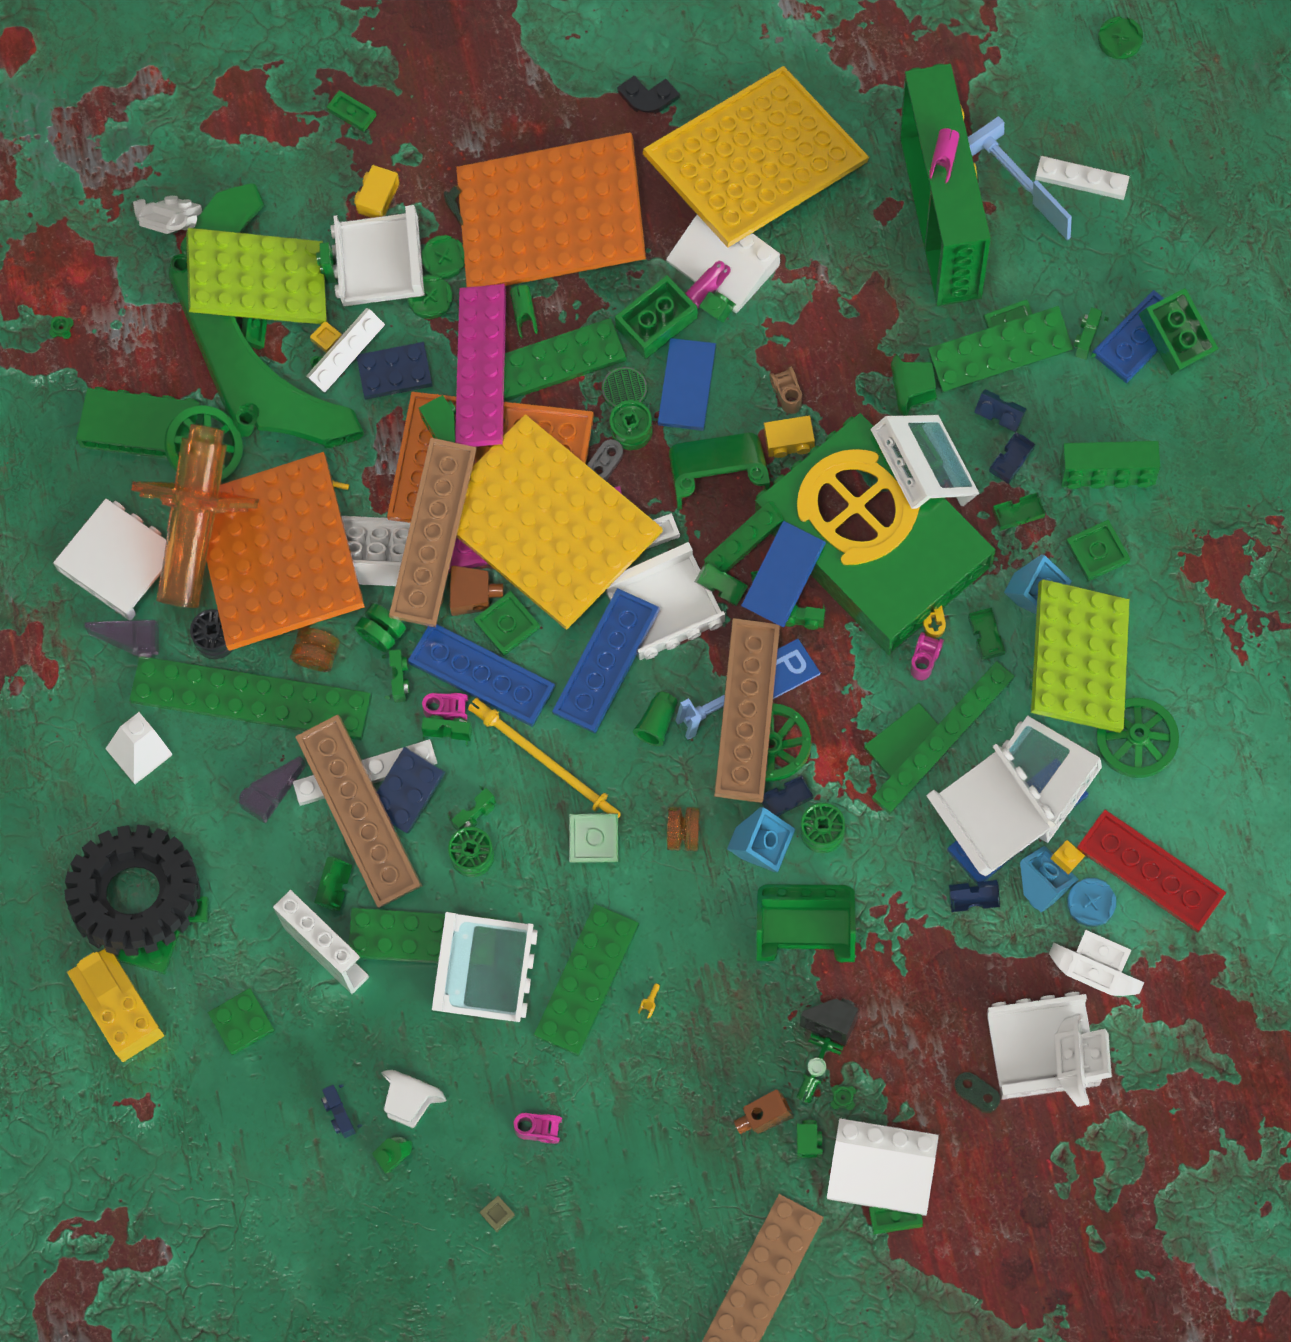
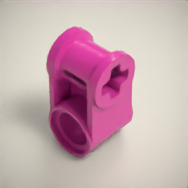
M921 632L911 663L910 672L913 678L921 681L929 678L936 659L940 655L944 639L937 640ZM919 663H923L927 666V668L919 669L916 667V665Z
M430 693L423 698V713L426 718L436 715L443 717L444 720L453 721L454 718L467 720L465 707L468 695L462 693ZM431 703L439 705V708L434 711L429 710L427 707Z
M521 1113L514 1120V1132L521 1139L557 1144L560 1141L558 1138L559 1123L562 1122V1117L549 1114ZM522 1121H528L532 1124V1128L529 1131L523 1132L518 1128V1125Z

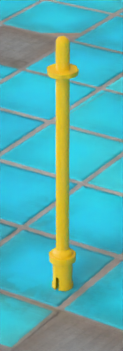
M475 698L472 701L479 709L470 704L468 710L483 720L485 726L496 727L594 803L592 807L594 812L602 809L605 813H618V818L620 817L619 810L606 801L608 794L603 793L599 796L503 722L499 718V712L496 709L492 710L481 702L479 698Z

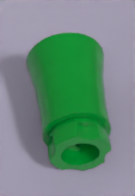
M657 692L643 717L633 729V734L647 744L658 747L663 746L678 700L667 692Z

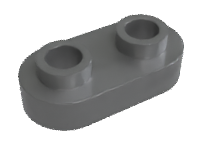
M616 440L603 442L587 466L594 472L598 469L602 470L603 473L599 474V476L606 481L623 457L622 445ZM611 451L616 453L614 456L608 455Z

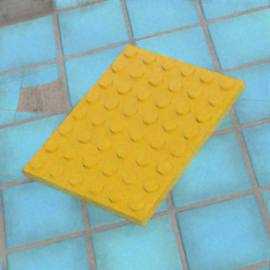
M784 66L643 149V155L727 248L861 167L869 159V156Z
M525 414L503 436V444L494 445L472 467L457 538L567 630L663 532V528Z

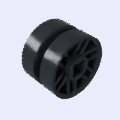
M205 610L193 619L190 626V635L202 656L208 659H221L233 651H229L226 647L218 610Z

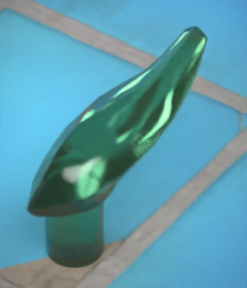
M455 185L449 192H444V200L462 226L464 225L455 199L462 190Z

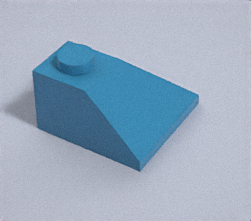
M1040 555L1013 574L1004 593L1018 606L1037 614L1038 583L1042 579L1070 585L1072 581L1045 555Z
M760 807L735 828L727 850L744 861L773 872H778L795 828L764 807Z
M1045 846L1028 855L1020 862L1024 896L1041 913L1051 907L1079 880L1072 872L1068 875L1050 859L1053 853Z

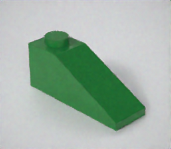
M441 395L419 407L421 419L432 437L455 443L456 419L454 414H456V408L452 401L447 402L445 397Z

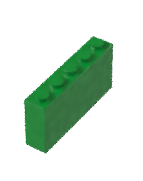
M103 387L87 388L76 439L81 448L167 458L164 439L170 422L185 409L199 406L201 403L192 398L179 400L168 395L156 397L144 392L132 394L126 390H117L116 392L108 391ZM203 415L189 417L200 429ZM183 423L180 424L175 436L196 437ZM175 444V450L179 459L193 449L192 445Z

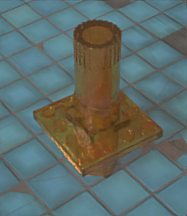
M191 424L189 438L182 437L175 482H132L131 491L140 492V497L160 498L162 505L171 506L156 599L158 602L180 607L198 608L215 513H225L228 511L248 512L249 508L258 507L259 499L219 491L227 447L226 444H222L225 430Z

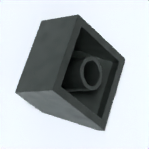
M844 998L841 1001L833 999L804 1010L801 1014L800 1027L821 1036H827L831 1040L846 1046L857 1021L858 1008L850 1000Z

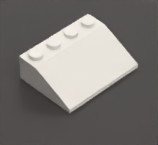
M696 215L667 257L666 262L694 283L715 262L722 261L724 265H728L731 269L730 274L713 294L715 295L718 291L734 302L736 306L732 311L737 314L780 266V253L753 233L727 248L705 222Z
M342 516L359 584L396 586L410 523L391 521L388 518Z
M839 1118L827 1199L926 1216L939 1135Z

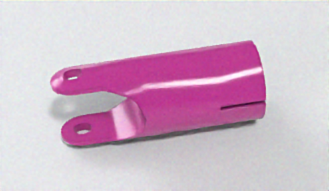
M948 128L939 131L930 168V179L932 178L935 165H941L946 168L945 183L948 182L960 137L957 131L952 130L951 132V129Z
M722 261L715 262L685 292L697 306V309L700 308V304L709 291L714 293L723 283L724 279L730 274V267L724 265Z

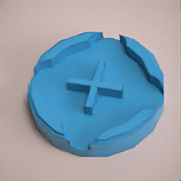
M1086 878L1071 888L1067 898V908L1070 915L1078 923L1087 927H1097L1105 924L1112 917L1116 908V896L1106 882L1097 878Z

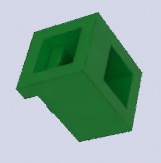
M709 291L699 307L724 323L736 304L718 291L715 295Z
M803 1120L802 1124H797V1158H822V1149H817V1146H822V1131H817V1121Z

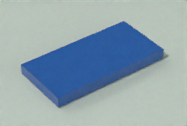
M1154 290L1092 351V353L1096 354V359L1126 384L1158 352L1138 315L1147 307L1164 299Z
M670 338L658 426L704 431L716 343Z
M783 521L741 606L784 627L826 542Z

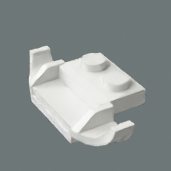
M167 196L163 201L157 203L151 202L146 204L144 199L133 202L135 216L139 221V225L165 234L181 229L194 228L197 222V215L202 213L201 205L192 203L191 200L178 199V196Z
M1085 931L1076 952L1056 943H1053L1049 955L1058 968L1067 976L1107 994L1117 996L1139 994L1144 982L1122 973L1131 949L1090 931Z
M1081 1014L1066 1018L1061 1023L1058 1033L1055 1034L1057 1078L1077 1107L1089 1105L1085 1087H1088V1082L1112 1077L1109 1034L1106 1029L1084 1033L1081 1030V1021H1084Z

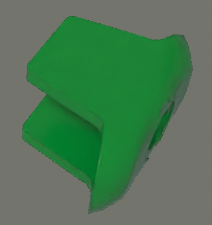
M896 354L891 361V371L897 408L902 416H908L911 408L937 399L933 365L931 362H903Z

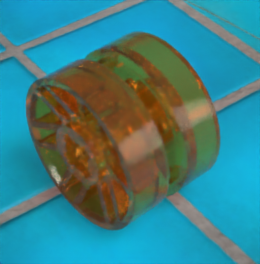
M300 628L295 640L297 644L293 646L290 659L308 669L320 672L331 671L335 660L333 655L337 654L340 645L339 639L319 629Z
M669 806L667 850L680 851L681 843L684 841L686 851H698L699 807H687L685 817H683L681 807Z

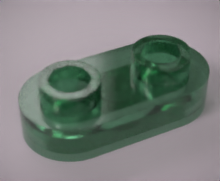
M969 1072L961 1073L956 1078L954 1084L955 1092L965 1101L983 1113H991L998 1108L1000 1095L993 1087ZM970 1081L972 1086L965 1088L963 1082ZM985 1095H989L992 1097V1101L990 1103H986L983 1100V1097Z

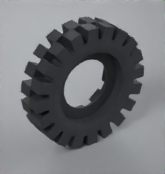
M129 825L117 827L118 835L112 837L110 831L107 830L98 835L99 844L96 845L90 840L82 847L83 857L76 854L70 864L73 872L67 871L65 878L67 887L64 890L65 901L77 930L83 938L87 936L89 943L99 949L104 945L106 952L118 955L120 949H124L126 956L138 955L139 948L144 947L148 954L158 950L157 942L162 940L167 946L176 940L174 934L176 930L183 933L190 925L188 916L195 917L198 909L196 899H200L201 888L198 882L199 878L190 853L187 849H184L183 843L175 836L170 839L168 832L159 828L152 833L148 825H137L136 832H131ZM128 868L146 869L153 873L159 882V894L155 902L148 909L136 914L121 913L115 910L107 900V887L111 879L119 872Z

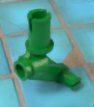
M811 1033L808 1043L821 1047L819 1056L810 1059L808 1063L810 1074L803 1073L804 1080L796 1095V1098L802 1100L807 1091L808 1093L804 1101L807 1103H811L818 1083L822 1082L816 1076H821L826 1071L827 1065L823 1059L826 1050L840 1055L844 1047L830 1041L831 1038L827 1036L823 1038Z

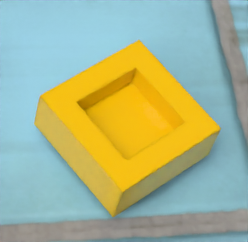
M323 322L310 336V339L327 353L342 334L329 323Z
M1066 840L1050 859L1069 875L1085 855Z

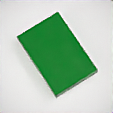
M918 703L864 745V749L890 778L938 724L923 706Z

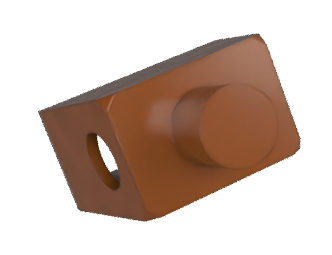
M451 566L450 610L452 616L485 611L490 607V598H502L504 596L503 583L490 584L488 571Z
M776 1089L744 1106L743 1110L746 1115L734 1120V1124L739 1134L750 1129L759 1134L794 1118V1115L785 1096ZM763 1112L762 1118L757 1120L758 1114Z

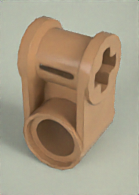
M788 367L786 371L778 374L770 373V382L774 392L777 394L782 409L789 414L799 412L802 407V392L793 368ZM793 397L797 400L790 402L787 399Z

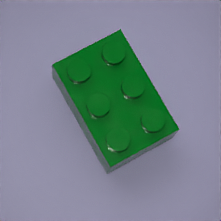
M666 275L615 316V326L646 360L666 344L670 338L676 336L698 318L697 306Z
M1186 288L1147 307L1138 314L1171 375L1200 361L1219 349Z

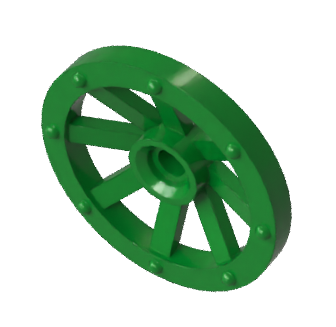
M199 405L185 409L174 417L165 433L164 447L170 465L181 477L190 482L203 485L217 483L232 474L241 460L243 451L241 434L236 429L234 421L217 408ZM203 415V432L189 417ZM211 417L224 425L215 433H211ZM183 423L196 437L175 436L180 424ZM229 432L232 446L218 442V438ZM204 440L209 442V446L205 445ZM175 444L192 445L193 449L179 459L175 450ZM216 449L232 454L226 467ZM198 454L200 455L197 473H195L183 464ZM210 455L219 472L205 475L208 456Z
M1145 698L1125 699V710L1133 708L1134 723L1132 724L1124 718V728L1127 731H1121L1120 733H1106L1105 729L1097 728L1096 742L1099 753L1110 768L1122 775L1133 778L1153 776L1164 770L1176 754L1179 744L1177 724L1168 710L1155 701ZM1141 709L1149 710L1156 715L1144 724L1142 723ZM1162 720L1169 734L1152 732L1150 729ZM1135 732H1140L1143 736L1138 737L1135 735ZM1126 739V742L1112 755L1106 741ZM1150 740L1169 742V748L1164 757ZM1131 747L1135 749L1134 767L1119 761ZM1145 747L1157 761L1155 764L1142 767V748Z
M772 704L768 746L774 745L775 747L768 748L765 781H779L792 776L803 767L811 751V734L806 721L798 712L781 704ZM774 715L788 718L778 733L774 732ZM796 724L802 737L782 741ZM802 745L796 758L783 750ZM778 756L789 765L775 770V757Z

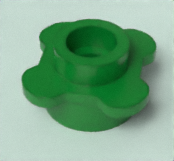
M63 316L53 317L49 335L52 338L58 336L69 339L71 337V327L74 325L71 318L66 319Z
M833 1086L831 1090L833 1093L831 1107L835 1110L839 1108H846L848 1111L853 1110L855 1107L853 1102V1096L856 1094L855 1088L853 1086ZM841 1096H845L846 1099L842 1100Z

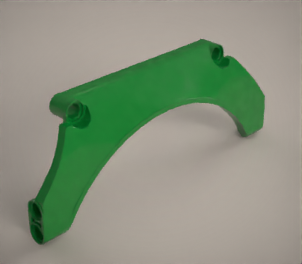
M246 184L217 192L197 218L194 228L242 233L247 224L265 206L255 184ZM185 236L180 246L182 254H178L171 259L168 275L226 413L234 421L241 437L250 436L256 426L258 431L293 435L321 444L324 448H333L361 439L364 436V431L354 410L313 397L278 376L253 351L243 336L235 316L189 312L187 240ZM241 421H246L249 424H243Z

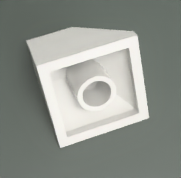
M140 712L120 726L106 747L108 753L134 784L138 783L172 756L170 750Z

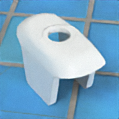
M395 1070L381 1072L383 1077L390 1083L384 1111L388 1113L389 1119L414 1128L431 1103L446 1101L445 1095L437 1087Z

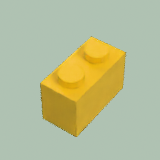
M372 165L370 171L364 175L361 191H358L355 195L354 204H356L358 214L370 218L386 216L400 184L398 173Z
M810 416L764 423V434L769 457L782 458L791 453L807 454L815 447Z

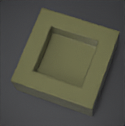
M499 1196L479 1212L496 1232L515 1216Z

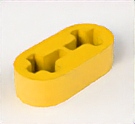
M942 605L936 610L933 608V612L922 622L925 634L929 637L939 638L945 632L946 622ZM932 618H935L936 625H941L938 627V631L929 628Z

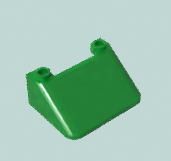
M754 433L677 443L669 450V461L678 510L682 509V498L688 497L694 492V478L747 470L751 483L763 486L766 490L770 488L769 474L761 442Z
M766 884L759 887L757 891V961H774L778 948L834 949L836 961L841 963L855 962L856 921L855 891L853 888L846 885Z

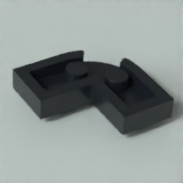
M634 75L617 87V92L636 112H654L656 114L680 98L678 91L667 79L647 90Z

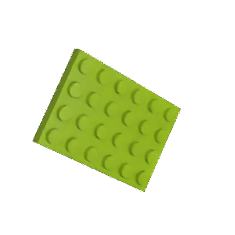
M195 228L187 229L189 312L313 324L326 322L324 274H321V268L318 266L316 252H320V243H323L322 241Z
M1044 579L1038 583L1031 713L1119 733L1124 730L1130 599Z

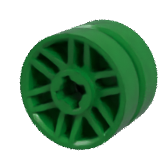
M635 400L623 401L616 405L610 414L612 439L618 441L625 450H638L647 445L653 433L652 416L649 409L643 403Z
M372 603L364 613L366 618L361 617L354 626V629L370 645L384 653H389V650L396 643L394 639H399L405 632L406 627L400 620L389 618L390 611L378 604Z
M817 803L810 806L804 812L801 819V838L807 848L817 853H829L840 846L845 833V819L842 812L836 806L829 803Z
M465 827L455 832L448 844V853L451 863L458 873L466 877H478L485 874L491 868L494 861V850L490 837L486 832L477 827Z

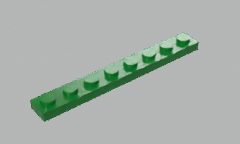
M996 661L872 796V800L890 815L1009 685L1015 676Z

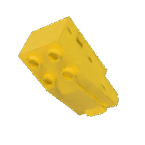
M105 949L100 952H93L81 959L76 964V967L67 972L110 1046L122 1062L165 1036L114 954L106 952Z

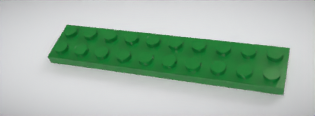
M140 656L129 701L133 704L300 731H307L338 714L350 738L362 740L371 693Z

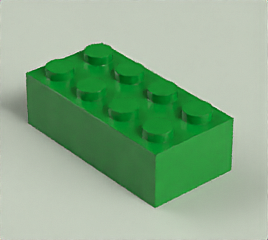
M1159 441L1064 443L1060 458L1061 487L1069 489H1079L1081 486H1091L1094 489H1100L1105 486L1125 488L1128 485H1138V487L1146 488L1155 485L1160 470Z

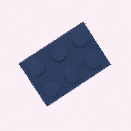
M424 342L358 354L357 356L365 400L433 387Z
M403 747L379 787L377 794L392 824L405 833H410L446 772L407 747Z

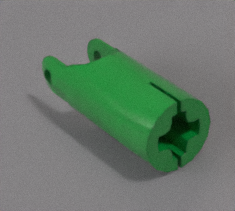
M527 285L515 286L510 290L518 334L520 338H523L521 326L527 320H532L535 334H537V322L530 287Z

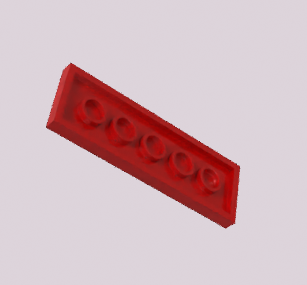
M1105 809L1077 846V849L1085 856L1197 933L1226 894L1224 890Z

